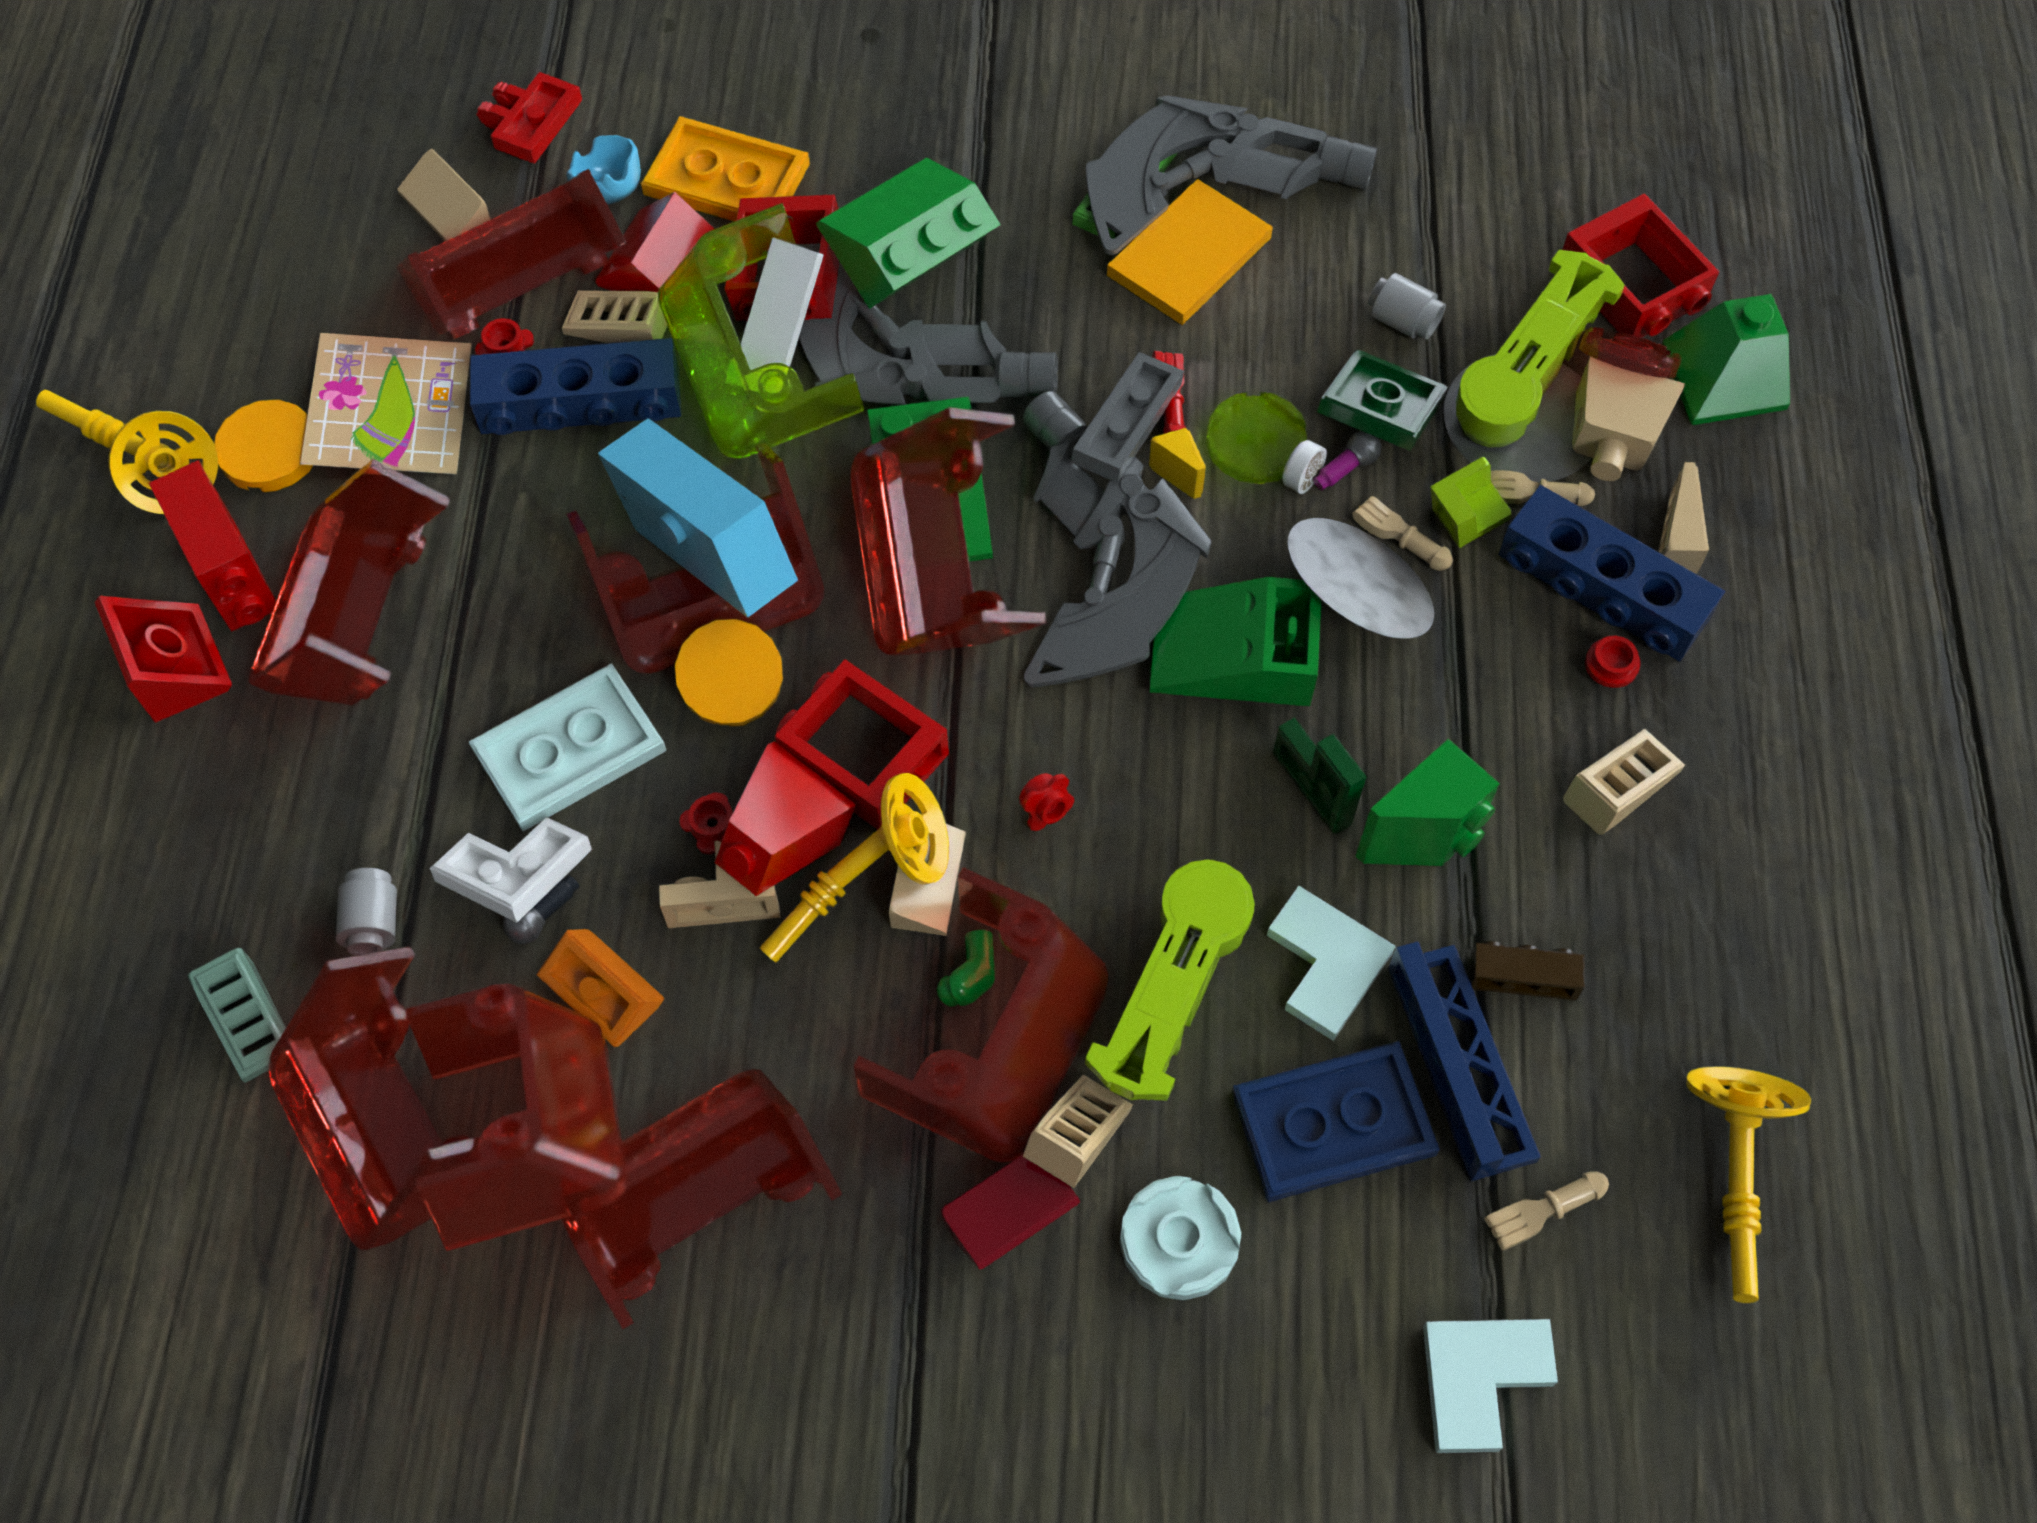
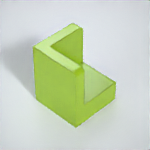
M1485 457L1477 459L1430 486L1433 511L1459 548L1511 519V509L1491 482V465Z

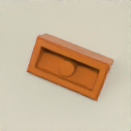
M588 929L566 930L536 974L614 1047H619L659 1008L665 999Z

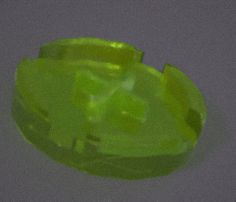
M1248 392L1239 393L1221 402L1209 419L1206 445L1211 460L1223 473L1241 482L1263 484L1282 479L1283 471L1290 455L1301 442L1307 440L1306 424L1303 415L1291 402L1273 393L1260 392V396H1247Z

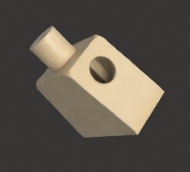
M1590 356L1576 390L1572 448L1578 454L1593 458L1591 472L1600 480L1615 481L1619 479L1623 467L1635 471L1643 469L1680 397L1685 383Z

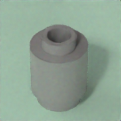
M1397 273L1392 274L1388 280L1382 277L1376 283L1368 300V304L1373 306L1372 318L1413 339L1417 336L1426 340L1429 339L1439 325L1446 308L1445 303L1437 300L1438 294Z
M376 868L351 870L345 875V882L338 888L336 941L339 945L347 948V951L353 955L362 957L375 956L395 942L397 889L391 884V875L384 870Z

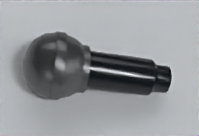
M570 875L560 880L517 923L504 917V933L511 941L517 944H528L536 940L542 931L543 925H545V920L573 897V893L580 887L577 881Z

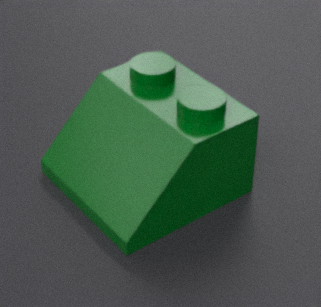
M1447 739L1370 809L1355 857L1363 864L1442 866L1456 852L1461 857L1466 856L1485 835L1481 827L1484 826L1496 810L1491 805V802L1500 783L1451 740Z

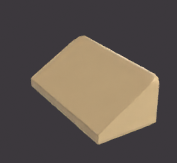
M433 149L428 150L397 189L399 195L452 249L492 225L485 201Z
M946 824L949 837V861L946 872L939 881L928 885L918 884L911 880L898 865L889 908L891 928L947 935L966 836L965 831ZM928 834V851H927V855H926V857H925V859H924V861H925L926 863H928L929 854H930L929 834Z

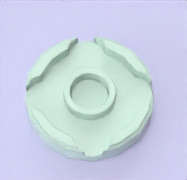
M1173 1176L1153 1181L1135 1194L1123 1216L1120 1246L1125 1265L1140 1285L1160 1297L1188 1300L1207 1295L1226 1281L1238 1259L1241 1230L1234 1208L1219 1190L1209 1184L1205 1186L1200 1182L1191 1181L1192 1178Z

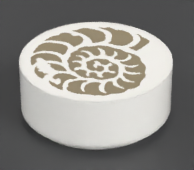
M1310 440L1301 442L1294 449L1285 465L1282 477L1283 484L1300 494L1307 492L1314 484L1313 479L1319 475V471L1324 466L1327 454L1326 449Z

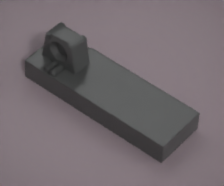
M1139 352L1073 448L1071 463L1118 483L1166 410L1171 399L1181 387L1184 371Z

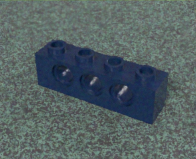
M666 338L471 355L470 406L481 435L493 433L506 435L516 431L538 429L559 430L564 427L583 425L607 426L617 422L640 421L647 418L651 421H660L664 418L682 417L680 371L673 339Z
M1541 484L1508 526L1498 553L1499 556L1508 560L1515 569L1524 573H1530L1552 586L1561 596L1581 603L1599 614L1608 624L1625 629L1645 641L1654 651L1667 654L1681 662L1709 622L1726 592ZM1602 574L1608 575V576H1610V577H1612V578H1607V577L1603 576ZM1648 601L1655 602V603L1658 604L1659 606L1653 605V604H1651V603L1648 602Z

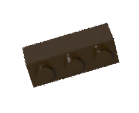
M1484 941L1476 943L1470 955L1469 981L1473 990L1577 1001L1585 988V954H1577L1565 948L1548 951L1538 950L1533 945L1509 947L1502 946L1501 943L1496 941Z

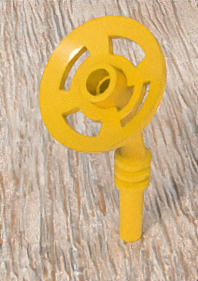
M43 390L37 396L36 405L38 408L80 428L82 435L110 448L109 470L116 488L130 503L142 510L164 514L155 498L141 494L130 485L133 481L137 480L141 485L151 490L148 483L152 481L142 475L147 470L160 478L188 465L189 459H202L203 469L212 484L215 482L218 472V456L215 445L204 428L185 415L171 411H153L141 414L124 425L122 421L114 419L100 410L94 409L89 411L49 390ZM159 424L178 426L187 431L194 440L187 443L186 440L174 432L159 430ZM139 431L144 438L136 435L135 433ZM159 438L170 439L180 447L172 450L167 445L160 443ZM124 451L134 456V463L122 464Z
M902 773L889 779L882 794L881 828L827 873L820 871L817 874L819 882L811 881L808 884L811 891L803 890L800 893L802 901L760 946V949L775 963L818 915L825 917L829 913L826 907L827 905L834 907L837 904L835 896L842 898L846 894L843 888L888 850L892 853L901 870L918 884L928 885L939 881L943 877L949 861L947 826L935 796L920 778L910 773ZM904 793L914 800L922 814L913 811L908 805L903 804ZM928 834H929L930 854H929L928 863H926V862L924 861V859H925V857H926V855H927V851H928Z
M1733 1067L1697 1068L1688 1073L1686 1080L1687 1088L1710 1105L1726 1111L1725 1120L1730 1123L1728 1194L1722 1198V1205L1725 1208L1723 1209V1219L1725 1220L1723 1229L1726 1234L1730 1235L1733 1300L1740 1303H1754L1759 1299L1755 1236L1761 1233V1223L1759 1222L1761 1211L1758 1209L1760 1207V1198L1753 1194L1754 1129L1762 1125L1763 1118H1786L1807 1112L1810 1109L1811 1097L1804 1089L1794 1083L1766 1073ZM1723 1086H1730V1088L1725 1089ZM1781 1100L1788 1103L1792 1108H1784V1103Z

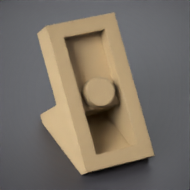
M715 841V858L721 845L719 841ZM716 865V880L707 881L701 877H685L677 880L674 884L659 885L660 908L668 928L780 918V906L774 886L755 896L718 865Z

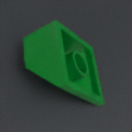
M1772 294L1723 301L1665 338L1661 343L1660 347L1673 379L1685 383L1680 397L1692 425L1788 409L1790 405L1789 333Z

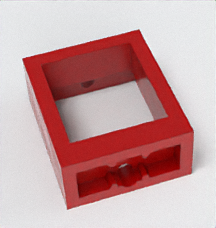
M1645 193L1567 233L1562 248L1565 251L1587 253L1588 256L1605 264L1602 260L1636 243L1676 286V288L1644 305L1626 286H1624L1621 296L1614 305L1604 302L1599 311L1629 344L1648 334L1655 336L1661 333L1672 321L1685 314L1691 316L1701 311L1712 298L1711 290L1720 272Z
M835 195L740 198L725 284V291L736 321H748L759 282H755L760 247L761 245H771L772 238L791 244L820 243L819 253L824 256L804 320L832 318L840 262L816 223L839 209Z
M199 460L148 483L195 576L231 632L245 625L257 623L265 615L280 609L237 525Z
M846 659L833 673L826 672L818 679L812 689L811 697L798 711L793 709L783 717L775 735V740L780 746L857 804L853 813L877 830L882 825V794L889 779L898 774L910 773L925 782L949 755L948 735L945 727ZM849 695L911 737L908 743L869 786L807 743ZM904 793L903 804H906L911 798L906 793Z

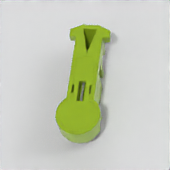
M1558 250L1552 258L1548 270L1555 274L1554 278L1495 356L1484 357L1471 364L1461 378L1455 401L1456 416L1465 435L1472 441L1486 447H1504L1516 442L1524 435L1527 425L1536 418L1542 396L1559 375L1563 360L1569 361L1573 356L1578 339L1583 333L1586 324H1593L1604 302L1614 305L1621 296L1625 284L1609 265L1599 262L1588 256L1587 253Z
M1209 859L1190 862L1176 870L1164 887L1160 909V922L1163 931L1108 1047L1092 1043L1085 1059V1065L1110 1091L1130 1100H1168L1174 1087L1175 1078L1165 1072L1172 1055H1177L1180 1049L1185 1025L1190 1027L1220 957L1236 950L1242 944L1243 936L1250 927L1255 906L1251 886L1242 873L1227 863Z

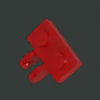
M539 72L526 90L512 84L508 85L506 82H498L491 94L497 104L493 105L487 101L485 103L482 102L477 109L476 115L486 127L494 129L491 139L495 149L535 164L583 99L579 86Z

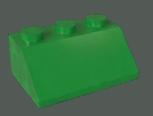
M929 158L921 160L816 223L869 309L971 247L1001 225L975 182Z

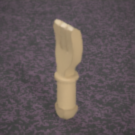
M1504 470L1491 471L1492 484L1508 504L1527 502L1540 484L1577 506L1588 505L1595 497L1594 489L1583 482H1579V484L1549 482L1543 478L1538 483L1531 481L1524 473Z
M1370 496L1365 503L1352 513L1354 520L1369 533L1381 539L1393 538L1400 541V548L1408 549L1429 563L1430 568L1438 571L1450 568L1453 558L1450 550L1445 545L1441 547L1420 533L1416 526H1409L1400 515L1390 510L1376 497Z
M1587 1172L1582 1174V1178L1553 1192L1550 1190L1544 1192V1199L1538 1201L1524 1199L1493 1212L1484 1219L1487 1225L1492 1228L1491 1232L1498 1239L1497 1243L1501 1250H1507L1538 1234L1545 1221L1551 1216L1561 1219L1564 1217V1213L1593 1199L1597 1201L1602 1198L1608 1190V1178L1600 1172Z

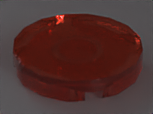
M1589 327V329L1585 330L1579 346L1583 353L1607 364L1632 372L1660 378H1675L1682 358L1678 353L1670 355L1671 351L1667 350L1666 346L1621 332V334L1615 333L1613 340L1602 338L1604 329L1600 327Z

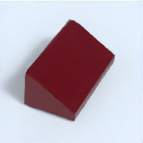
M1022 1154L945 1205L941 1209V1216L955 1243L974 1265L981 1270L1076 1207L1080 1200L1070 1185L1023 1157L1024 1154Z

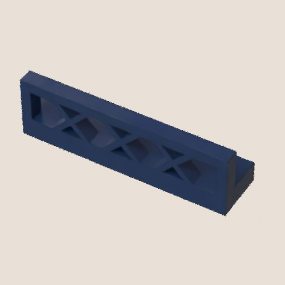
M1418 941L1396 947L1388 970L1470 1181L1537 1163L1541 1156L1455 944L1425 953L1422 952ZM1443 964L1446 965L1454 985L1447 999L1439 995L1429 968ZM1456 994L1459 997L1462 1007L1453 1003ZM1447 1014L1470 1024L1475 1038L1468 1052L1461 1049ZM1477 1047H1479L1483 1059L1474 1055ZM1469 1067L1491 1077L1496 1092L1489 1106L1482 1102ZM1499 1100L1502 1104L1505 1114L1496 1110V1106ZM1490 1120L1513 1131L1520 1151L1503 1155Z

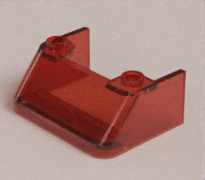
M587 169L565 184L420 254L415 252L408 255L396 267L438 333L441 335L449 331L453 339H456L480 327L476 317L577 267H580L583 274L586 275L610 263L605 253L627 242L590 170Z
M948 407L864 448L856 455L851 468V485L874 637L879 649L887 655H912L989 644L1047 623L1045 612L1006 611L1004 601L999 594L989 590L974 592L958 494L971 489L981 475L983 460L980 441L1014 426L1013 415Z
M766 443L755 446L771 492L770 495L760 499L767 506L798 581L748 618L685 568L648 582L641 563L629 553L616 551L597 557L589 534L577 511L566 514L619 650L627 665L633 670L640 673H654L674 666L681 646L696 629L715 620L738 619L756 625L764 632L813 613L820 606L824 597V584L783 460Z
M372 459L320 503L311 514L301 534L249 675V684L272 694L354 705L361 699L367 700L376 689L387 683L391 672L376 666L375 657L367 654L394 574L406 563L413 565L419 559L426 543V538L421 535L424 525L447 508L450 498Z
M963 867L958 875L960 913L999 930V937L1005 949L1011 954L1029 962L979 1059L977 1060L956 1050H940L924 1060L913 1081L861 1056H858L853 1067L860 1097L991 1160L1007 1162L1024 1154L1031 1133L1044 1118L1106 995L1108 971L1104 962L1046 905Z
M410 947L326 961L273 1048L269 1058V1076L272 1087L350 1240L361 1250H369L389 1244L476 1193L517 1139L512 1129L472 1139L465 1135L448 1138L443 1143L438 1137L395 1057L408 1032L409 1019L405 1008L396 999L393 989L415 957Z
M495 984L406 1008V1018L433 1080L521 1057L527 1110L503 1116L492 1122L484 1130L479 1141L480 1161L417 1178V1189L446 1251L610 1205L623 1194L628 1184L627 1167L608 1049L598 1022L512 984Z
M751 1069L734 1075L570 1172L554 1186L551 1191V1197L574 1248L622 1329H625L633 1324L634 1321L623 1299L632 1300L638 1298L654 1286L656 1282L655 1276L661 1268L658 1255L761 1192L770 1200L782 1199L783 1202H792L802 1198L811 1191L814 1182L818 1183L832 1201L841 1196L842 1192L799 1113L761 1070Z

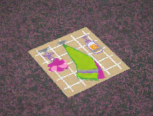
M320 333L300 464L457 474L472 343Z

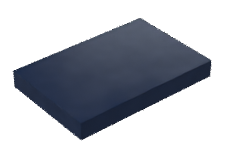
M1399 1041L1234 1085L1231 1091L1268 1203L1437 1156L1440 1150Z

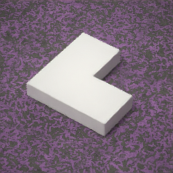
M546 817L510 852L467 833L430 870L435 882L517 923L592 849L588 836Z

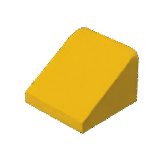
M1183 428L1152 438L1149 456V466L1151 469L1191 498L1201 497L1206 466L1190 431L1187 428Z

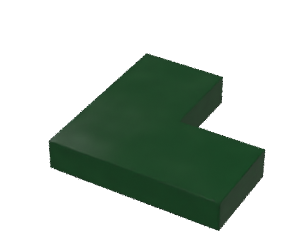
M1295 717L1280 725L1273 750L1274 756L1332 833L1338 834L1350 827L1353 823L1367 776L1334 733L1315 745Z

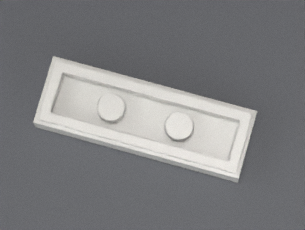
M772 238L730 378V384L780 400L822 263L823 254Z

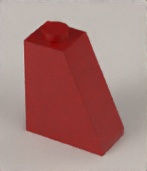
M773 741L766 746L729 820L714 863L752 894L758 896L841 845L857 804L777 742Z

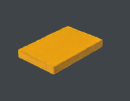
M679 116L644 177L641 187L643 195L659 200L676 192L694 210L736 222L740 198L793 196L810 165L808 152Z
M1197 179L1168 206V209L1143 230L1107 265V276L1183 325L1271 239L1273 226Z

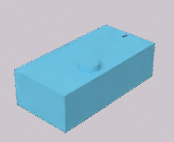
M649 418L598 452L635 530L747 618L798 581L765 502Z

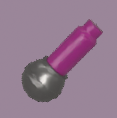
M1363 431L1354 433L1347 442L1344 452L1319 471V475L1313 479L1316 487L1323 491L1328 486L1332 487L1354 468H1360L1377 461L1381 454L1379 438Z

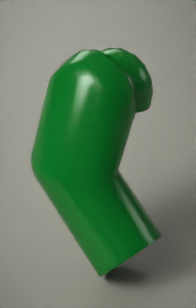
M975 930L966 933V962L951 972L950 976L942 977L937 985V995L946 1006L954 1007L958 1004L960 1006H967L992 987L995 981L993 934L990 931Z

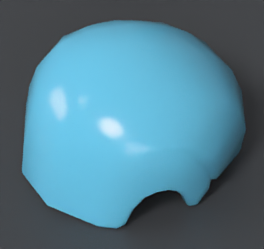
M618 135L594 138L589 154L581 156L577 151L573 153L570 169H568L566 174L569 186L581 199L591 203L613 204L625 199L637 188L640 180L641 169L638 149L632 140Z

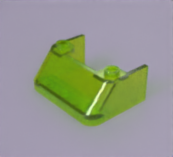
M783 203L704 234L662 283L658 292L659 306L712 438L720 452L731 458L739 459L751 456L864 411L853 372L804 391L797 373L785 364L769 363L751 370L717 288V284L736 277L745 266L767 258L772 238L796 245Z

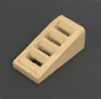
M578 290L562 326L563 334L608 344L662 339L672 316L667 294L649 291ZM586 308L593 309L589 320H581ZM603 311L610 312L607 320H600ZM620 315L626 316L624 321H618Z
M1685 462L1670 493L1658 552L1697 574L1709 551L1698 467L1695 465V462Z
M1644 729L1577 774L1566 791L1563 800L1597 834L1602 835L1621 822L1679 774L1685 764ZM1637 753L1656 772L1652 773L1634 755ZM1604 779H1606L1615 789H1613Z
M1082 1075L1033 1130L1023 1157L1075 1188L1130 1113L1133 1104L1087 1076ZM1083 1097L1088 1098L1089 1100L1093 1101V1102L1096 1103L1097 1105L1093 1104L1092 1102L1088 1101L1087 1099H1085V1098H1083ZM1077 1107L1081 1109L1082 1111L1086 1112L1087 1114H1089L1090 1116L1094 1117L1102 1123L1098 1124L1097 1122L1093 1121L1092 1119L1075 1110V1108ZM1066 1120L1071 1121L1072 1123H1074V1124H1076L1077 1126L1081 1127V1128L1084 1129L1085 1131L1089 1132L1091 1135L1089 1136L1088 1134L1084 1133V1132L1081 1131L1080 1129H1078V1128H1076L1075 1126L1071 1125L1070 1123L1066 1122ZM1059 1131V1132L1062 1133L1063 1135H1065V1136H1067L1068 1138L1072 1139V1140L1075 1141L1076 1143L1080 1144L1081 1147H1078L1077 1145L1073 1144V1143L1070 1142L1069 1140H1067V1139H1065L1064 1137L1060 1136L1059 1134H1057V1132Z

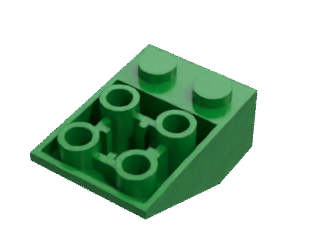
M1264 577L1185 592L1173 614L1154 637L1150 693L1310 707L1318 677L1321 599L1309 588L1304 580Z

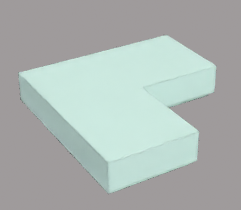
M1300 886L1297 887L1280 911L1267 933L1268 937L1312 964L1308 973L1287 1001L1285 1010L1332 1041L1335 1040L1396 947Z
M1550 1319L1426 1322L1423 1326L1436 1453L1499 1452L1503 1446L1496 1388L1553 1387L1558 1383Z

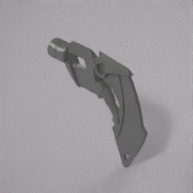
M1169 95L1162 96L1156 99V107L1149 110L1126 128L1113 141L1100 159L1086 164V182L1091 213L1104 252L1108 255H1115L1168 209L1169 204L1164 198L1167 190L1187 180L1192 181L1210 172L1216 182L1226 184L1228 181L1251 186L1282 194L1281 198L1287 199L1296 192L1317 183L1319 179L1333 183H1342L1345 186L1366 191L1378 148L1356 142L1351 143L1348 140L1327 136L1325 131L1269 117L1258 120L1255 115L1244 114L1248 108ZM1274 143L1314 154L1303 161L1264 151V149ZM1208 146V149L1182 161L1181 165L1166 173L1159 172L1160 162L1169 156L1187 149ZM1108 228L1119 236L1115 239L1110 238Z
M839 263L832 318L804 320L799 335L807 361L819 382H814L816 390L822 397L906 405L903 395H910L917 399L926 397L929 401L969 397L970 402L994 403L999 397L1030 396L1036 398L1048 391L1057 393L1058 361L1056 352H1006V348L992 334L986 321H981V325L923 324V320H912L899 328L877 306L869 309L841 263ZM857 314L862 315L872 326V331L889 349L892 357L873 350L855 335L851 328ZM937 365L992 366L995 375L993 377L944 376Z
M1044 392L1028 405L1023 415L1025 426L1050 451L1045 472L1033 499L1036 502L1042 500L1076 537L1073 542L1078 548L1096 549L1092 563L1094 570L1089 589L1085 593V601L1082 603H1063L1024 674L1026 684L1032 688L1090 678L1146 660L1150 655L1149 643L1163 628L1177 608L1195 572L1200 554L1208 558L1211 545L1210 538L1163 478L1152 490L1143 484L1141 475L1144 465L1136 457L1133 458L1118 483L1110 480L1105 491L1082 467L1071 463L1073 448L1088 425L1056 392ZM1123 515H1127L1135 535L1136 547L1133 570L1127 583L1107 593L1111 573L1115 571L1121 545L1126 540V534L1120 519ZM1044 664L1059 669L1058 671L1040 674Z

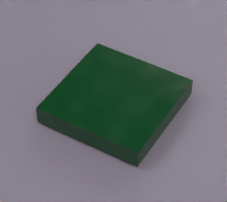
M1356 349L1322 396L1317 412L1411 451L1442 403L1447 386Z

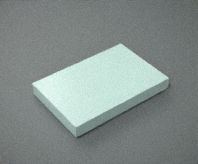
M612 663L469 741L474 754L522 831L531 828L546 817L554 815L667 751L663 740Z

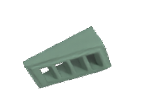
M241 948L233 949L188 974L190 983L244 1083L299 1054L253 961ZM251 993L252 999L226 1013L224 1012V1007ZM261 1014L263 1015V1020L235 1034L233 1029ZM271 1033L276 1040L245 1055L243 1048Z

